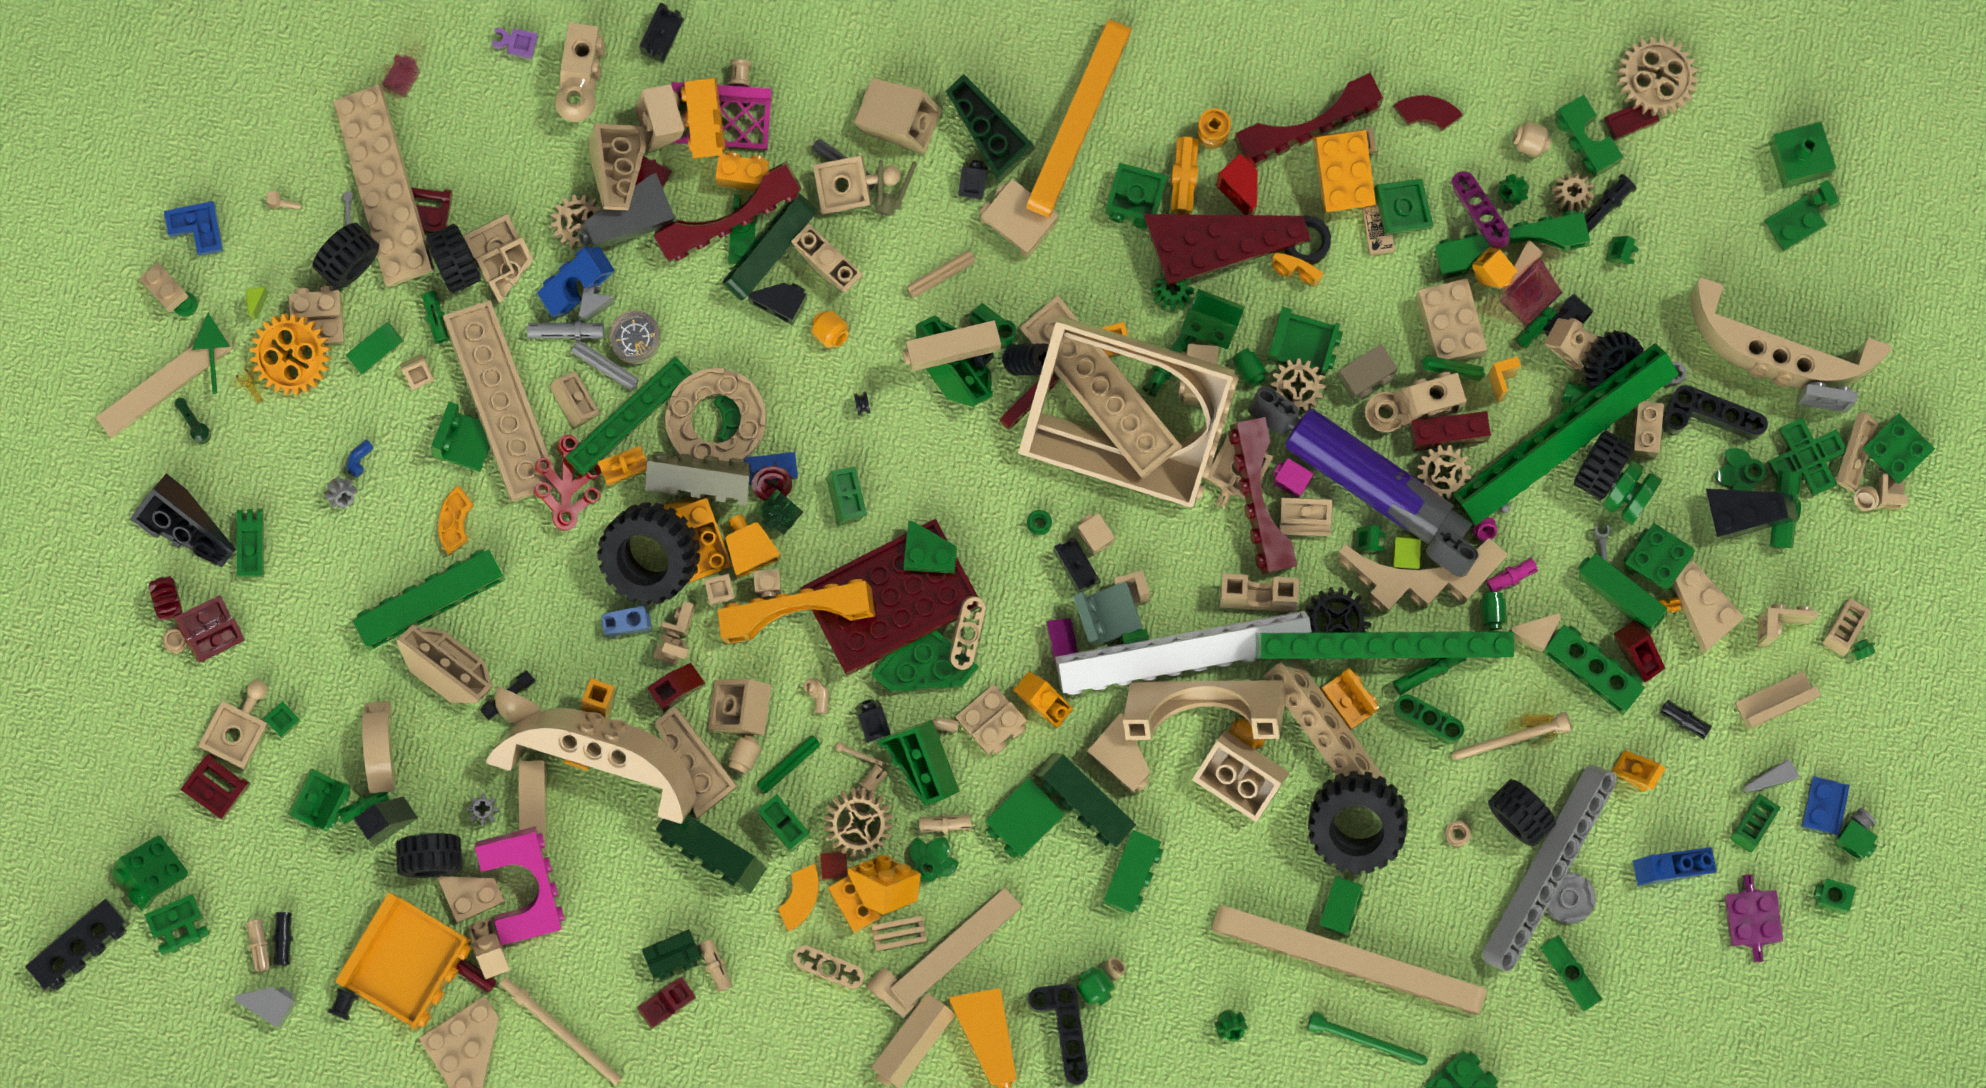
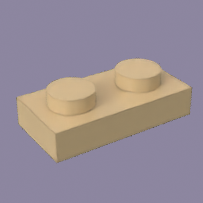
M158 262L139 278L169 313L189 297Z

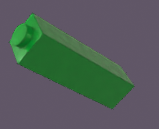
M1595 553L1591 558L1586 557L1578 568L1580 569L1579 579L1629 618L1635 620L1650 634L1667 616V607Z

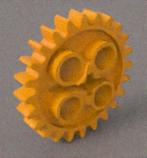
M284 313L281 314V320L278 316L272 317V323L265 321L263 323L265 329L259 328L256 330L261 337L252 338V341L257 346L250 348V351L256 353V357L251 358L250 361L258 363V366L253 371L261 370L262 372L258 379H268L266 387L268 388L274 384L276 393L284 388L285 395L290 394L292 390L295 395L301 393V388L304 392L310 391V385L317 387L319 384L316 378L319 380L326 378L321 371L330 370V367L325 362L332 360V357L326 355V352L331 350L332 347L324 345L329 337L321 338L320 336L324 329L315 330L316 321L307 324L306 315L298 320L297 313H293L290 319L288 314ZM285 330L290 331L292 334L291 343L284 339ZM273 340H276L280 346L275 345ZM306 345L312 349L311 358L306 357L304 354V347ZM291 349L293 350L292 356L294 357L292 359L289 358L290 352L288 351ZM271 350L278 354V361L276 363L270 359ZM302 362L308 364L309 368L307 369ZM291 365L295 366L298 370L297 378L292 377L290 374Z

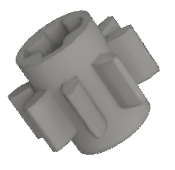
M337 476L335 479L327 482L328 491H325L324 495L333 508L338 505L344 509L355 502L353 494L358 493L348 477L343 480Z
M485 793L482 794V799L479 800L472 797L473 807L467 808L469 812L475 814L472 816L471 821L475 822L479 819L483 827L488 820L495 823L494 813H499L500 809L494 808L492 805L497 800L492 798L488 801ZM483 804L490 809V811L485 812V816H482L477 811L483 807Z

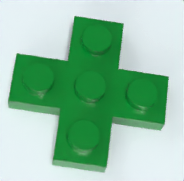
M1803 417L1779 428V432L1789 452L1767 462L1776 480L1778 470L1799 472L1813 497L1835 487L1837 483L1826 463L1844 455L1847 449L1837 429L1814 439Z

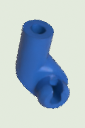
M364 440L350 452L346 470L353 477H359L364 472V467L360 465L363 457L374 449L368 440Z

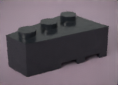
M1706 488L1718 538L1730 539L1798 520L1793 495L1778 492Z

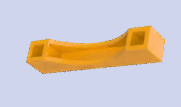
M854 579L848 581V584L838 586V584H828L823 586L821 590L802 589L798 591L799 594L789 596V594L782 593L775 595L774 599L764 600L763 598H756L750 600L748 604H727L725 608L718 609L721 639L726 644L753 640L772 621L786 614L803 610L828 611L841 615L850 621L875 616L871 586L862 579Z

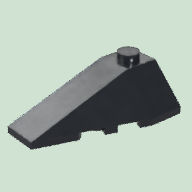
M167 473L151 490L130 518L150 535L157 538L159 536L165 537L172 541V545L179 548L181 545L193 550L195 555L221 567L224 566L236 551L235 547L189 491Z

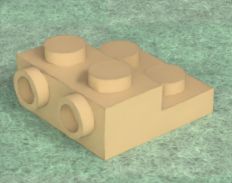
M332 286L320 287V292H310L308 288H299L294 290L295 294H289L290 317L293 313H297L298 320L302 316H307V324L316 321L314 329H324L320 334L321 338L329 337L324 345L345 344L342 294L339 290H335Z
M994 684L955 716L959 724L988 757L992 753L998 755L1007 747L1005 742L1012 736L1015 739L1018 738L1026 730L1025 725L1027 724L1024 716L1006 699Z

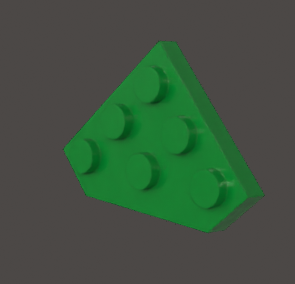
M936 630L887 655L871 673V676L889 692L961 688L979 669V666L973 662L969 668L964 670L954 667L949 660L952 643ZM963 652L955 655V658L959 661L958 664L968 659Z

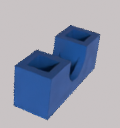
M586 246L576 252V258L573 261L563 264L556 276H551L543 282L544 287L537 294L552 317L567 315L582 301L576 287L578 279L585 288L599 286L615 272V269L600 247L588 248Z

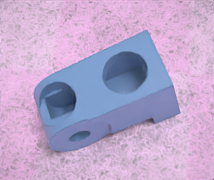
M645 605L601 615L604 637L652 631L650 612Z

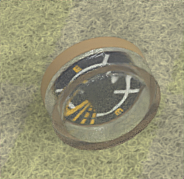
M638 310L627 311L619 315L611 325L609 333L610 343L613 351L621 360L631 364H640L649 361L658 352L661 344V334L657 322L649 314Z

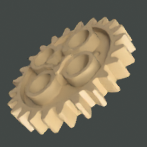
M1653 36L1648 40V44L1644 39H1641L1639 47L1633 44L1630 48L1631 52L1626 51L1623 55L1625 59H1621L1619 65L1623 68L1617 71V75L1622 76L1617 84L1624 85L1620 93H1628L1629 96L1626 102L1635 101L1634 109L1641 105L1642 114H1645L1648 109H1651L1652 117L1659 110L1662 117L1667 114V109L1674 114L1677 111V107L1683 109L1685 102L1689 103L1692 99L1690 94H1694L1697 89L1693 85L1697 84L1699 79L1693 77V75L1698 72V69L1691 68L1695 59L1687 60L1686 57L1690 52L1685 51L1682 53L1680 51L1682 44H1679L1676 48L1673 47V39L1668 44L1664 43L1662 36L1658 43L1655 42ZM1645 57L1653 58L1656 64H1648L1645 61ZM1668 66L1676 67L1679 74H1672ZM1655 73H1658L1660 75V80L1656 79ZM1636 79H1643L1647 83V87L1639 86ZM1660 88H1666L1670 92V96L1662 95Z

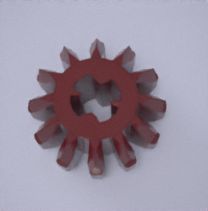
M163 576L150 581L149 591L157 617L160 620H170L181 614L183 610L174 579L171 576Z

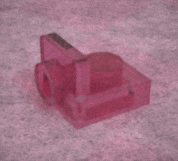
M396 54L393 58L395 63L384 80L383 85L406 98L420 74V70L413 58L407 55L401 57Z

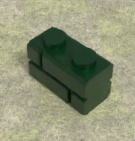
M690 929L641 949L654 980L659 978L661 982L674 977V971L683 968L684 971L696 968L699 966L698 961L702 960Z

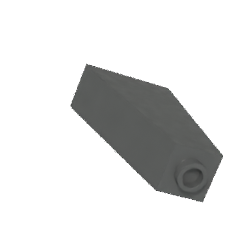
M657 174L650 175L635 186L629 210L601 209L584 221L578 232L581 244L588 248H604L654 232L673 222L675 217Z

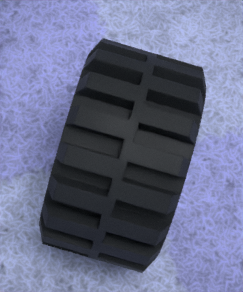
M351 223L339 229L323 244L316 254L312 266L334 289H341L354 282L367 270L378 253L379 244L358 223Z
M452 224L426 236L427 245L450 292L455 293L481 281L479 270L457 225Z
M1607 430L1602 432L1574 479V485L1599 500L1605 498L1629 459L1633 445Z
M1510 779L1488 800L1489 807L1499 822L1526 845L1534 847L1556 825L1552 812L1544 802L1519 781Z
M427 833L406 836L396 841L397 873L399 875L409 878H430L452 875L463 869L461 838L459 836L449 833Z

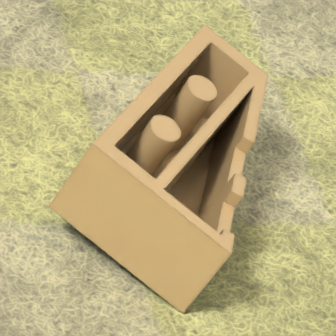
M1694 561L1684 568L1672 585L1675 596L1680 599L1681 609L1685 613L1691 632L1697 640L1702 655L1745 618Z

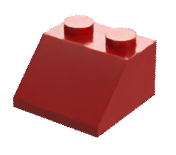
M1240 153L1218 173L1216 187L1243 215H1255L1258 184L1257 165L1250 157L1247 156L1245 158Z

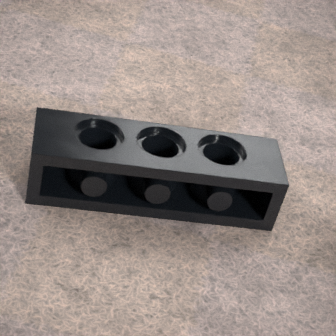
M105 898L28 963L25 968L45 991L51 992L53 990L56 992L66 984L67 981L65 979L72 973L76 975L86 967L87 964L85 962L92 956L96 958L107 949L105 945L112 939L116 941L127 932L125 928L130 924L112 902ZM104 924V934L100 937H95V926ZM83 941L85 943L84 951L80 954H75L73 950L75 943ZM58 958H63L65 961L63 969L55 971L53 967L54 961Z

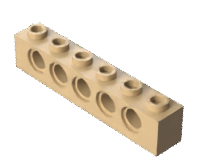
M1285 659L1264 675L1267 680H1283L1286 707L1336 775L1343 773L1344 776H1349L1350 771H1358V775H1364L1365 771L1372 772V777L1378 778V776L1384 777L1299 659Z

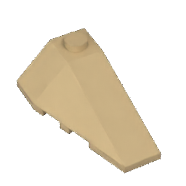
M594 124L588 142L591 164L603 209L629 210L646 149L644 126Z

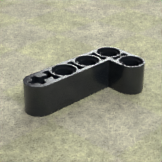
M1682 385L1675 390L1662 420V429L1669 435H1678L1682 432L1690 417L1750 440L1761 437L1768 427V421L1763 414L1688 385ZM1678 394L1687 395L1689 403H1681L1678 400ZM1701 404H1710L1713 408V412H1704L1702 410ZM1732 412L1735 414L1736 422H1729L1725 417V413ZM1669 417H1677L1681 425L1679 427L1672 426L1669 422ZM1744 418H1746L1743 422V426H1740L1739 424L1742 422ZM1752 422H1756V423H1757L1756 427H1757L1758 429H1757L1756 431H1754V430L1752 429V428H1753Z
M1069 984L1035 988L1028 996V1005L1032 1011L1038 1013L1055 1011L1064 1077L1068 1084L1080 1086L1088 1077V1067L1076 989ZM1062 990L1070 991L1073 996L1072 1001L1069 1003L1060 1002L1058 993ZM1035 994H1044L1047 998V1003L1042 1007L1035 1006L1032 1002ZM1064 1016H1073L1076 1020V1026L1072 1029L1064 1028L1061 1023ZM1070 1041H1075L1079 1044L1080 1051L1075 1055H1070L1065 1050V1045ZM1082 1058V1062L1077 1061L1078 1071H1083V1075L1079 1077L1078 1081H1075L1073 1076H1069V1073L1073 1071V1063L1067 1064L1066 1060Z

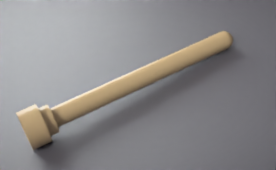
M1562 712L1556 714V717L1552 718L1550 722L1454 750L1451 756L1454 760H1460L1553 731L1564 734L1572 731V725L1568 713Z

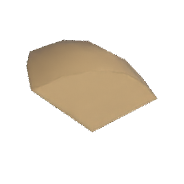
M497 687L495 694L496 708L507 721L516 724L521 719L539 711L541 706L511 691Z

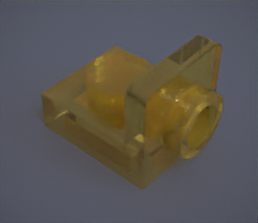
M1523 714L1520 717V727L1530 728L1550 722L1554 715ZM1556 731L1546 733V743H1552L1554 737H1558V733Z

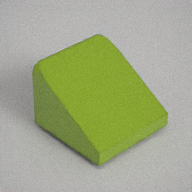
M265 287L246 289L245 291L247 310L252 319H257L268 296V291Z

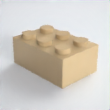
M1468 278L1419 290L1416 300L1432 356L1458 362L1484 357L1487 346Z
M1225 730L1192 780L1257 822L1289 772Z

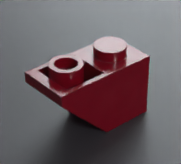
M689 663L669 672L647 687V689L664 713L706 683L692 663Z

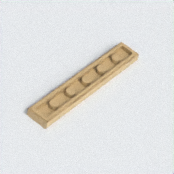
M224 334L223 336L230 347L214 348L215 362L234 349ZM193 346L95 418L112 439L210 367L209 349L192 350Z
M1006 888L1002 889L893 985L890 990L908 1009L1020 910L1022 906Z

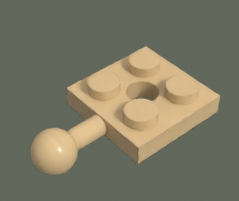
M863 156L813 165L822 214L872 205L869 185L878 183V173L866 174ZM887 166L883 169V182L886 185L893 186L900 181L901 173L897 167ZM842 177L847 179L849 187L845 192H840L836 187L838 179Z
M261 680L250 682L247 687L249 696L241 710L222 701L198 747L245 770L269 725L250 715L257 700H261L267 695V685ZM231 729H238L240 731V738L236 742H229L227 740V733Z

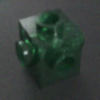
M776 489L763 503L757 513L764 518L761 523L773 532L777 529L784 535L802 515L803 511Z

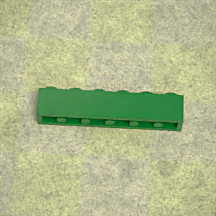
M478 550L470 555L471 559L463 563L458 561L448 566V571L440 575L435 573L425 579V583L418 587L416 585L409 586L397 598H386L374 610L366 609L358 613L353 623L366 648L371 651L402 635L412 625L419 626L505 581L490 550Z

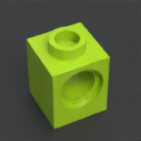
M1401 534L1400 537H1396L1393 541L1392 567L1405 570H1419L1421 539H1415V536L1411 534Z

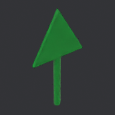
M207 313L192 350L209 349L212 393L217 394L214 348L230 347L210 314Z

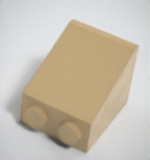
M872 78L870 85L865 90L862 105L856 112L854 123L866 134L925 155L942 109L921 89Z

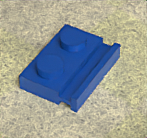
M1813 776L1801 827L1838 836L1841 830L1850 785Z

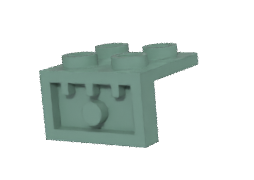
M1127 582L1114 585L1089 596L1083 592L1073 595L1088 641L1096 647L1119 639L1124 633H1131L1143 628Z

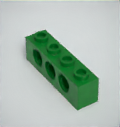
M1563 625L1544 649L1543 653L1624 715L1645 689L1641 685L1643 683L1642 680L1633 673L1627 674L1621 669L1622 665L1616 659L1605 657L1598 645L1591 641L1587 643L1581 638L1582 634L1576 628ZM1569 647H1578L1581 651V657H1572L1569 653ZM1597 662L1601 666V673L1595 674L1591 672L1589 664ZM1610 678L1619 679L1622 684L1621 689H1613L1609 683Z

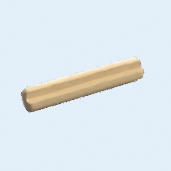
M967 250L908 284L907 290L909 294L915 298L974 264L975 258L973 254Z

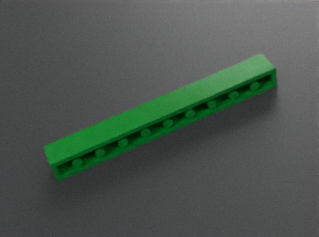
M1654 343L1454 492L1452 496L1465 516L1475 526L1500 507L1508 504L1516 495L1527 490L1539 478L1547 475L1559 463L1567 460L1570 455L1582 446L1587 445L1602 431L1607 430L1622 416L1629 414L1633 408L1649 399L1661 387L1669 384L1673 378L1679 375L1667 353Z
M1514 632L1256 633V658L1514 657Z

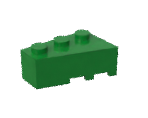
M933 720L906 728L877 740L880 747L884 746L893 758L891 761L894 766H899L907 777L906 782L924 806L946 799L960 791Z

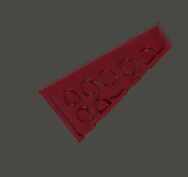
M1144 214L1143 216L1167 286L1307 243L1311 240L1303 216Z

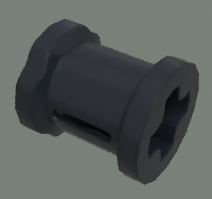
M337 988V996L332 1008H329L327 1013L349 1021L350 1016L348 1014L358 996Z

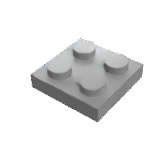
M1811 382L1798 394L1797 405L1847 413L1857 402L1858 392H1853L1851 388L1846 386H1837L1835 389L1826 387V384L1822 382Z

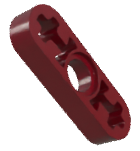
M1054 373L1052 375L1048 392L1059 381V378ZM1039 380L1000 419L999 422L1008 430L1012 429L1031 410Z

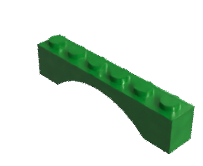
M1576 210L1567 211L1562 214V217L1552 218V216L1541 217L1536 223L1519 222L1514 224L1513 228H1509L1510 242L1508 245L1530 240L1534 243L1554 246L1564 252L1590 245L1584 212L1577 213ZM1494 228V236H1498V238H1501L1502 236H1499L1496 232V228ZM1470 233L1465 235L1464 239L1454 241V238H1448L1439 241V244L1435 245L1442 279L1468 273L1472 268V264L1491 247L1483 235Z

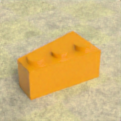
M716 77L685 81V86L681 87L683 102L687 101L688 111L685 112L686 126L690 128L688 144L690 152L692 151L693 159L723 155L726 152L717 79Z

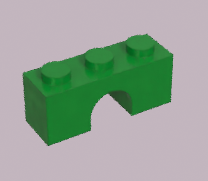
M1583 94L1559 108L1555 115V122L1560 131H1565L1569 137L1568 143L1575 153L1578 152L1583 159L1581 163L1586 172L1592 173L1595 178L1620 164L1623 155L1611 136L1602 141H1593L1586 135L1585 127L1594 122L1597 114Z

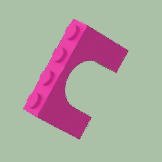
M536 826L475 842V850L481 872L506 865H520L529 869L539 883L538 894L529 905L495 915V925L501 945L562 930L561 922L565 921L562 906L557 907L555 897H559L556 882H550L548 874L552 872L549 857L544 858L542 848H546L543 833H537Z

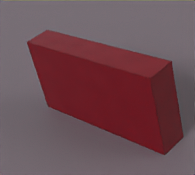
M1632 105L1604 117V121L1613 140L1616 141L1659 123L1660 118L1656 113L1652 117L1651 109L1642 114L1641 105L1636 109Z

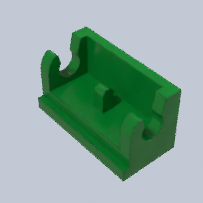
M856 467L831 471L826 480L837 525H845L851 520H855V522L860 521L864 516H867Z
M1335 876L1319 925L1324 927L1325 930L1349 938L1365 891L1363 885Z

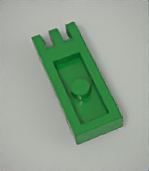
M242 509L237 510V577H264L263 509H257V519L253 518V509H247V519H243L244 513Z

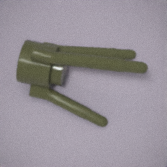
M880 160L878 162L877 197L874 213L894 215L895 209H901L902 199L917 166L916 161L912 162L896 200H894V194L883 193V161Z

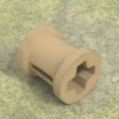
M742 59L731 60L732 73L728 86L750 87L748 77L752 62Z

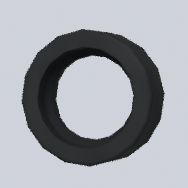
M1303 216L1306 226L1312 227L1320 233L1322 238L1321 247L1317 252L1310 255L1301 254L1294 247L1284 250L1286 255L1299 258L1314 265L1327 255L1331 246V233L1328 226L1319 218Z

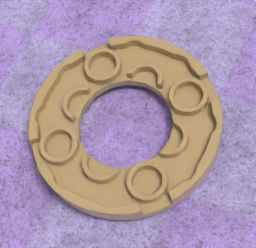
M724 368L704 369L688 376L673 391L668 408L666 409L665 424L669 439L680 454H690L698 459H704L705 456H715L721 461H729L731 458L745 460L761 443L767 424L766 407L757 388L745 376ZM713 395H722L732 399L739 407L741 414L740 425L735 435L727 441L720 443H710L699 438L692 424L693 411L697 404L704 398Z

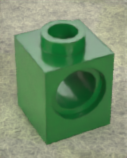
M1850 820L1846 823L1833 844L1860 861L1865 856L1869 858L1877 848L1874 842L1878 836L1854 820Z
M1826 878L1821 881V884L1817 883L1813 895V898L1817 899L1815 906L1846 914L1851 910L1856 887ZM1829 889L1837 891L1839 895L1837 902H1832L1828 898L1827 893Z

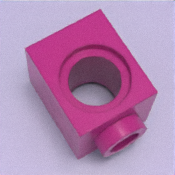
M1287 458L1284 464L1279 462L1272 474L1276 477L1273 484L1293 497L1300 498L1314 474Z

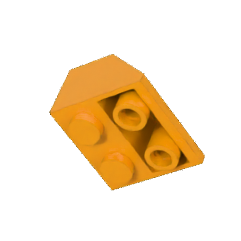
M879 855L874 859L848 868V875L864 906L880 914H887L918 901L921 873L911 869L909 865L900 864L892 860L890 856Z

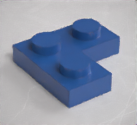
M214 201L164 211L169 237L194 233L197 254L199 256L224 251Z

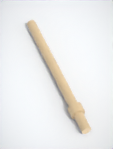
M508 977L503 978L499 984L514 997L513 1000L520 1006L524 1005L615 1086L622 1080L618 1073L530 998L531 994L524 988L520 989Z

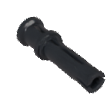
M1620 174L1618 176L1619 180L1610 189H1606L1603 192V198L1584 216L1588 233L1613 208L1620 207L1622 201L1631 192L1637 190L1635 184L1628 177Z

